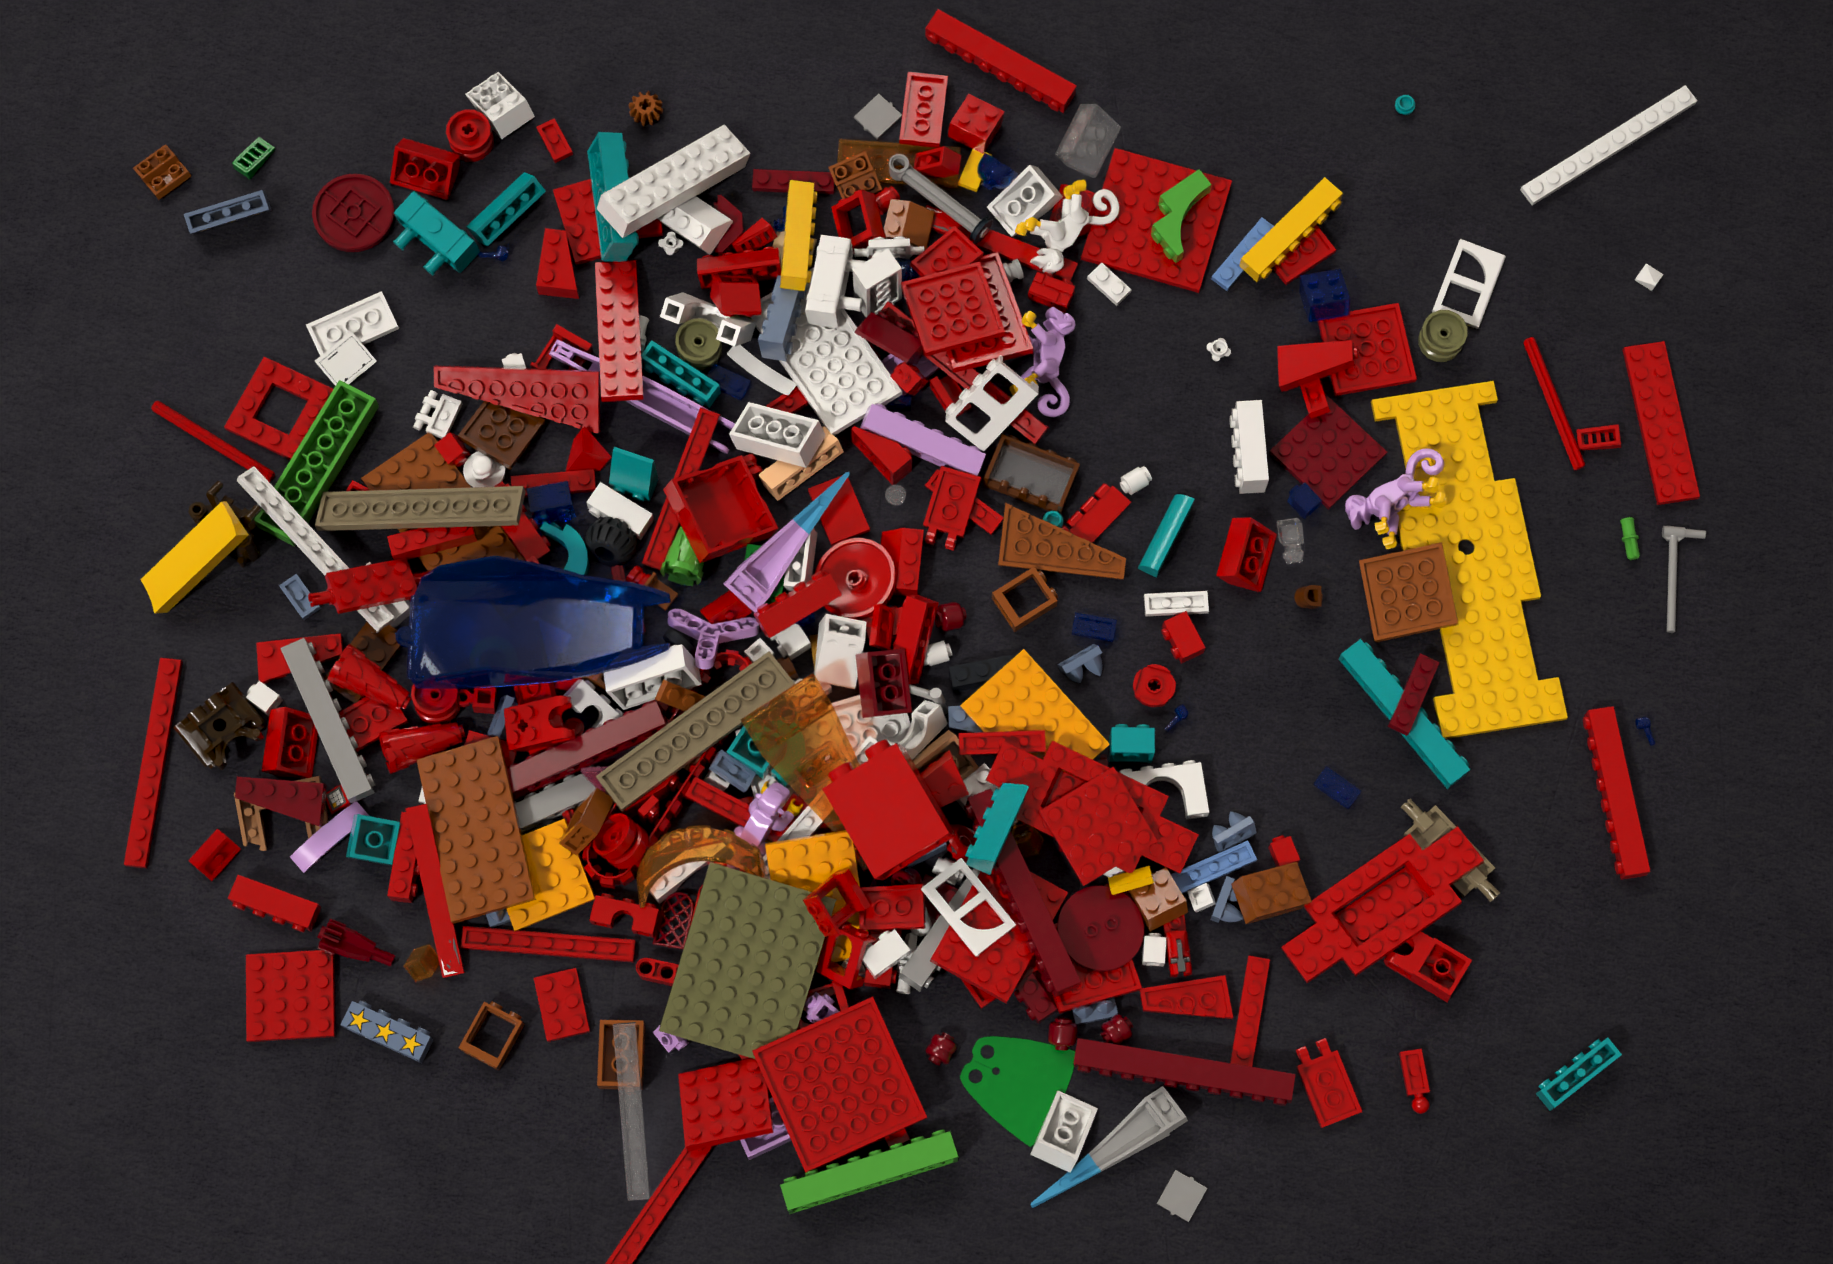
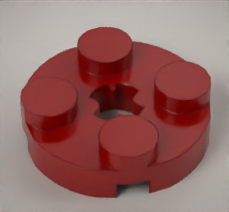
M1151 664L1139 670L1133 681L1135 698L1148 707L1165 706L1172 699L1176 688V682L1170 674L1171 672L1166 667L1158 664ZM1157 681L1160 689L1153 691L1151 687H1148V684Z

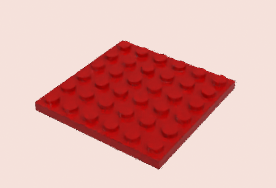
M1115 148L1102 189L1110 190L1117 197L1119 214L1109 224H1091L1081 260L1098 265L1103 263L1108 268L1199 293L1232 180L1203 173L1212 184L1210 193L1197 201L1185 216L1180 231L1184 250L1183 258L1175 263L1173 259H1169L1165 255L1161 244H1157L1151 236L1152 225L1166 216L1158 206L1160 195L1196 172V170ZM1102 197L1101 201L1107 205V209L1099 211L1096 208L1094 216L1105 217L1110 213L1111 205L1105 197Z
M873 997L752 1051L805 1173L927 1119V1115Z

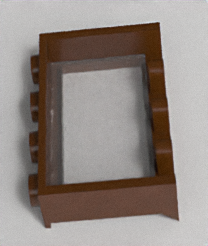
M1002 434L985 474L983 486L1042 509L1057 511L1061 514L1079 471L1080 464L1073 458H1063L1052 450L1045 451L1033 443H1024L1015 436H1005Z

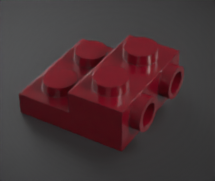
M1039 971L1018 982L1013 992L1020 1003L1024 1002L1028 1009L1025 1011L1032 1021L1036 1020L1038 1024L1058 1011L1052 992L1049 993L1044 981L1046 978L1043 972L1040 973Z

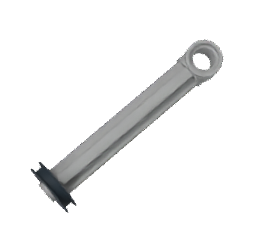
M895 154L890 158L889 174L892 179L907 183L971 232L969 239L971 241L974 240V244H977L984 238L993 224V219L988 220V216L982 220L915 170L909 164V160L905 155ZM897 165H901V166H903L904 168L898 170V169H895L894 167L897 166Z

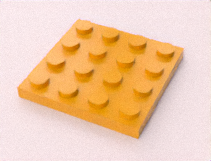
M566 819L522 835L536 900L506 908L514 931L521 930L595 900V895L579 854L576 856L559 844L568 826Z

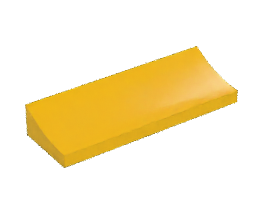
M227 501L220 502L140 579L148 592L154 613H168L249 535Z

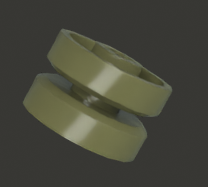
M1438 310L1431 313L1425 319L1418 336V345L1422 353L1427 358L1436 362H1447L1454 359L1460 353L1467 338V325L1464 319L1453 311Z
M702 318L686 321L679 327L676 333L675 344L679 358L696 370L703 371L712 368L722 355V342L716 339L718 328L712 322Z

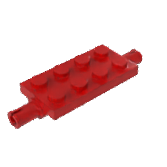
M407 558L328 572L325 575L328 586L326 591L309 593L308 600L312 602L310 603L311 607L327 603L334 605L337 613L340 614L416 599L420 595L417 586L432 584L433 576L430 575V570L413 574Z

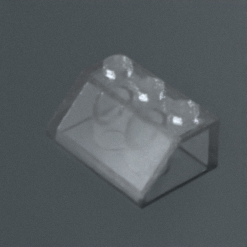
M1080 104L1055 155L1066 166L1096 178L1121 126L1098 104Z

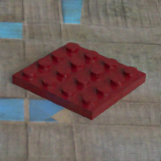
M1327 396L1331 412L1312 419L1308 414L1270 450L1269 454L1329 510L1387 454V451Z

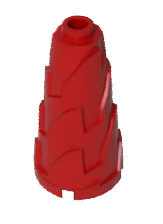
M348 644L341 653L340 659L335 662L327 681L362 697L366 696L382 705L386 704L397 710L401 708L406 709L412 699L409 697L410 693L399 685L397 680L382 671L380 666L368 659L363 652Z
M457 722L437 723L423 727L414 726L400 730L397 728L379 732L380 745L383 756L388 761L386 765L390 774L408 768L409 765L417 763V759L445 751L448 747L462 742V738L465 737L462 725H458Z

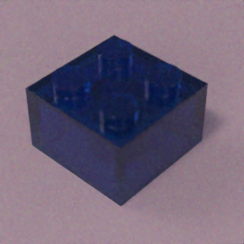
M1341 269L1300 275L1299 293L1309 322L1349 315L1350 296Z
M568 481L526 488L530 512L536 524L542 526L544 521L550 524L551 521L557 520L566 522L576 517L573 496Z

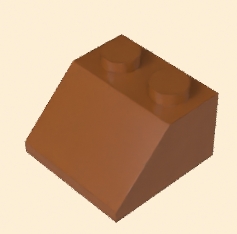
M891 199L884 226L885 239L905 237V239H910L912 247L924 246V250H926L935 212L911 201Z

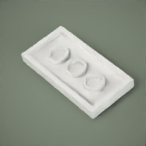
M382 291L306 324L320 356L350 331L364 345L399 329Z

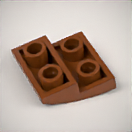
M166 144L133 167L134 171L158 200L191 177L189 171Z
M866 151L829 166L842 199L852 196L857 190H865L874 194L883 190Z

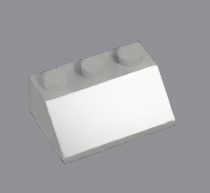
M696 196L657 218L667 227L709 255L733 222L730 218Z

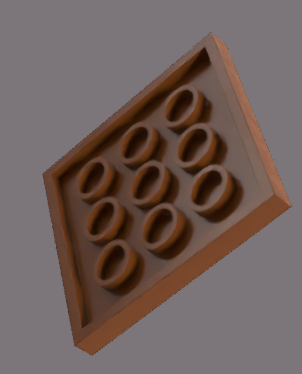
M1442 542L1359 560L1375 642L1459 625Z

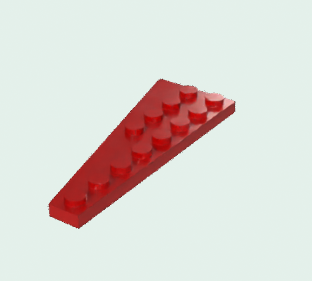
M434 366L435 388L487 401L494 405L508 407L536 417L550 419L557 423L571 425L578 429L586 427L593 433L600 432V371Z

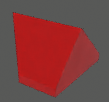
M583 427L573 440L566 471L590 469L600 471L612 458L586 427Z

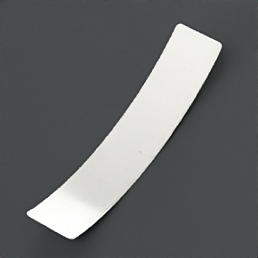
M741 345L733 346L727 353L742 368L780 393L788 396L797 386L794 381L765 365Z

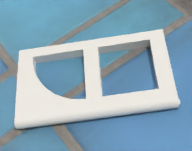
M1460 239L1432 312L1438 310L1453 311L1464 319L1466 325L1478 329L1506 256ZM1462 250L1472 255L1482 266L1485 275L1484 284L1454 273ZM1450 282L1480 293L1472 316L1441 305Z
M962 858L921 888L923 893L975 956H979L980 953L1016 926L1014 921ZM961 870L979 893L954 912L937 892L936 888ZM986 900L1004 923L992 929L981 930L966 925L960 919Z

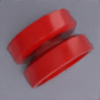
M462 110L450 118L446 127V135L452 152L460 154V159L466 162H476L484 159L491 152L494 145V137L488 119L476 110Z
M439 671L424 673L417 678L412 686L411 697L416 713L426 723H448L460 711L461 706H459L458 701H461L456 682L450 675Z
M622 813L607 817L598 835L593 839L595 852L607 859L611 865L618 869H627L641 859L648 846L646 830Z

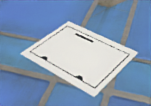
M352 331L315 360L335 386L339 380L350 384L377 362Z

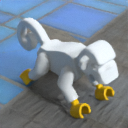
M1077 180L1072 185H1068L1063 189V194L1066 198L1063 199L1062 219L1058 222L1042 219L1038 221L1036 218L1030 217L1025 222L1017 224L1015 233L1025 236L1028 230L1030 234L1040 235L1047 245L1048 249L1042 248L1038 250L1037 254L1039 256L1032 258L1030 263L1038 266L1039 269L1042 268L1043 272L1051 274L1061 270L1064 266L1062 252L1075 242L1083 226L1086 224L1106 225L1114 221L1118 216L1119 202L1110 190L1101 189L1093 196V204L1099 211L1107 209V205L1101 201L1102 197H1105L1110 202L1111 211L1105 217L1089 216V213L1081 207L1082 195H1080V191H1086V181Z

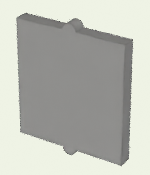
M880 94L875 96L854 116V119L864 127V131L871 133L877 140L902 118V114L893 107V104L885 100Z
M1175 1170L1157 1204L1170 1211L1171 1215L1175 1214L1189 1222L1207 1188L1194 1181L1193 1177L1189 1178Z

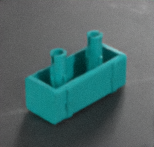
M415 191L394 212L399 223L405 228L393 241L394 244L401 250H404L412 239L416 237L434 251L435 255L423 266L431 275H434L444 262L461 273L480 252L476 242L464 230L458 228Z

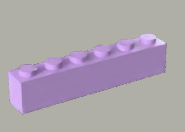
M871 404L868 407L860 426L861 429L895 441L902 447H907L913 455L937 466H944L978 476L986 455L978 447L964 445L958 438L946 437L940 430L928 429L924 427L923 423L916 420L910 421L899 412L892 413L881 404Z

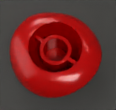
M952 824L951 827L957 836L949 840L947 851H950L954 859L959 860L962 858L967 863L968 857L965 854L970 844L975 845L977 840L974 838L975 832L967 826Z

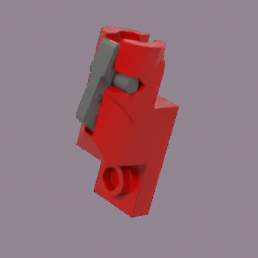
M1182 915L1163 925L1164 937H1166V957L1168 958L1171 977H1177L1178 972H1183L1184 976L1192 975L1188 933L1186 931L1185 916Z

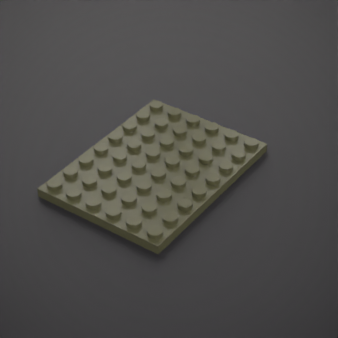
M710 862L659 1031L755 1059L753 1050L797 1031L825 938L803 901L812 892ZM824 896L821 901L831 916L836 899Z

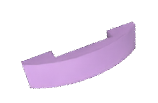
M357 801L313 834L290 858L303 873L307 872L321 860L322 856L351 833L354 815H369Z

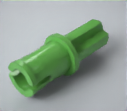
M1634 518L1621 519L1622 541L1625 542L1627 558L1630 560L1638 559L1640 556L1637 543L1639 536L1636 535Z

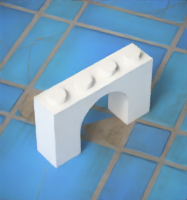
M683 292L666 297L660 315L661 318L677 324L694 318L706 319L718 328L716 339L734 347L751 341L757 321L741 315L724 316L716 305Z
M1195 760L1183 762V765L1174 766V763L1163 764L1162 768L1153 769V766H1146L1140 768V771L1132 772V769L1119 771V773L1146 786L1156 781H1167L1174 784L1182 794L1186 819L1207 817L1209 814L1201 762L1195 763Z

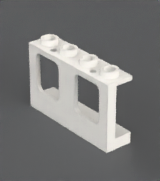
M1001 355L996 360H991L986 367L987 370L983 374H978L973 380V385L969 389H964L959 396L960 399L955 404L951 403L945 411V422L983 452L1038 395L1039 386L1033 381L1029 384L1003 363ZM996 373L1002 374L1018 388V391L1006 404L999 403L983 389ZM970 402L974 403L991 418L978 433L972 432L956 419L957 414Z

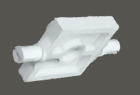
M876 237L873 240H869L867 248H854L855 257H867L870 260L876 252L889 249L897 262H910V257L912 255H920L924 251V246L912 247L910 239H905V237H895L893 239Z

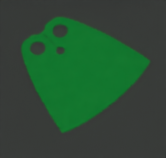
M998 1036L980 1038L972 1049L973 1058L971 1062L966 1064L961 1072V1082L969 1094L992 1118L1023 1143L1031 1147L1038 1137L1057 1091L1065 1093L1074 1069L1075 1051L1070 1049L1056 1050L1055 1045L1020 1038ZM985 1045H990L994 1049V1055L990 1059L983 1058L981 1055V1048ZM993 1068H999L1000 1073L994 1075L992 1073ZM974 1069L982 1073L983 1077L979 1083H972L969 1080V1073Z

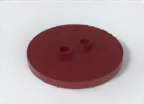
M346 174L329 181L319 191L313 204L312 218L319 236L328 245L340 251L360 252L376 246L388 235L394 222L395 208L389 191L381 182L364 174Z
M1091 886L1079 890L1066 901L1058 917L1057 931L1070 959L1074 963L1087 970L1108 972L1123 967L1136 955L1143 941L1144 923L1137 905L1125 893L1112 895L1108 886Z

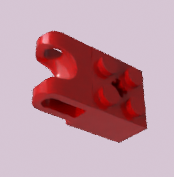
M559 695L504 708L508 751L527 752L574 740L576 738L575 729L564 728L561 722L563 712L572 707L571 697Z
M1423 932L1406 941L1412 949V953L1403 956L1395 952H1390L1386 955L1384 963L1387 967L1445 1002L1449 1001L1472 962L1470 958ZM1440 968L1444 969L1443 973L1439 972L1438 970Z

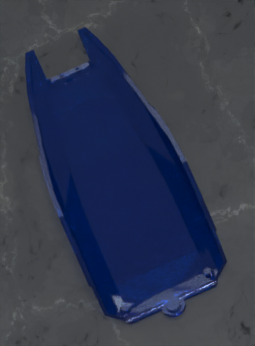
M489 556L439 565L421 577L415 594L410 598L409 626L399 628L395 637L398 644L408 648L407 678L412 680L416 688H490L550 683L617 670L642 662L669 650L670 643L643 646V607L671 603L670 594L633 582L585 576L534 562L501 556Z

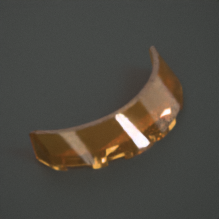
M703 825L689 826L686 829L671 831L662 836L653 846L649 847L639 865L636 880L640 908L645 907L648 893L655 882L668 871L683 864L698 861L721 862L740 868L747 873L764 877L766 865L760 849L753 843L751 845L744 839L736 836L735 832L727 829L722 831Z

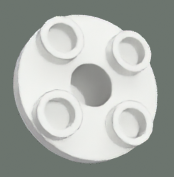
M478 451L469 456L465 462L463 474L471 488L494 487L503 481L505 466Z

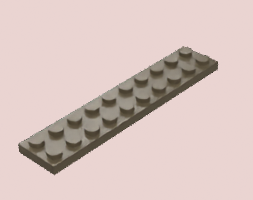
M523 486L323 492L315 527L317 531L519 525L525 489Z
M768 651L599 773L596 779L619 809L624 811L795 686V683L770 651Z

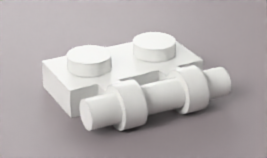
M430 390L428 396L422 402L424 405L420 413H417L415 417L416 422L413 428L421 430L423 424H427L426 433H431L433 436L442 439L450 432L462 406V401L442 394L439 401L435 400L438 393ZM436 408L432 417H429L430 409Z

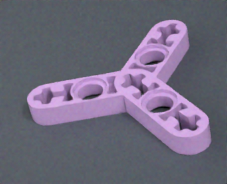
M672 609L668 612L669 626L698 640L695 652V666L700 669H710L713 667L719 643L749 638L759 633V624L755 618L751 617L711 624L682 609Z

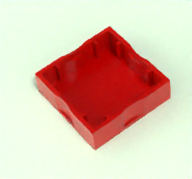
M742 455L718 463L712 468L695 471L671 479L663 489L699 563L744 548L747 544H755L766 540L779 529L766 502L760 496L755 480Z

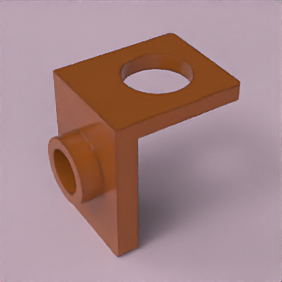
M653 572L641 588L646 598L665 611L678 596V593L658 580L655 572Z

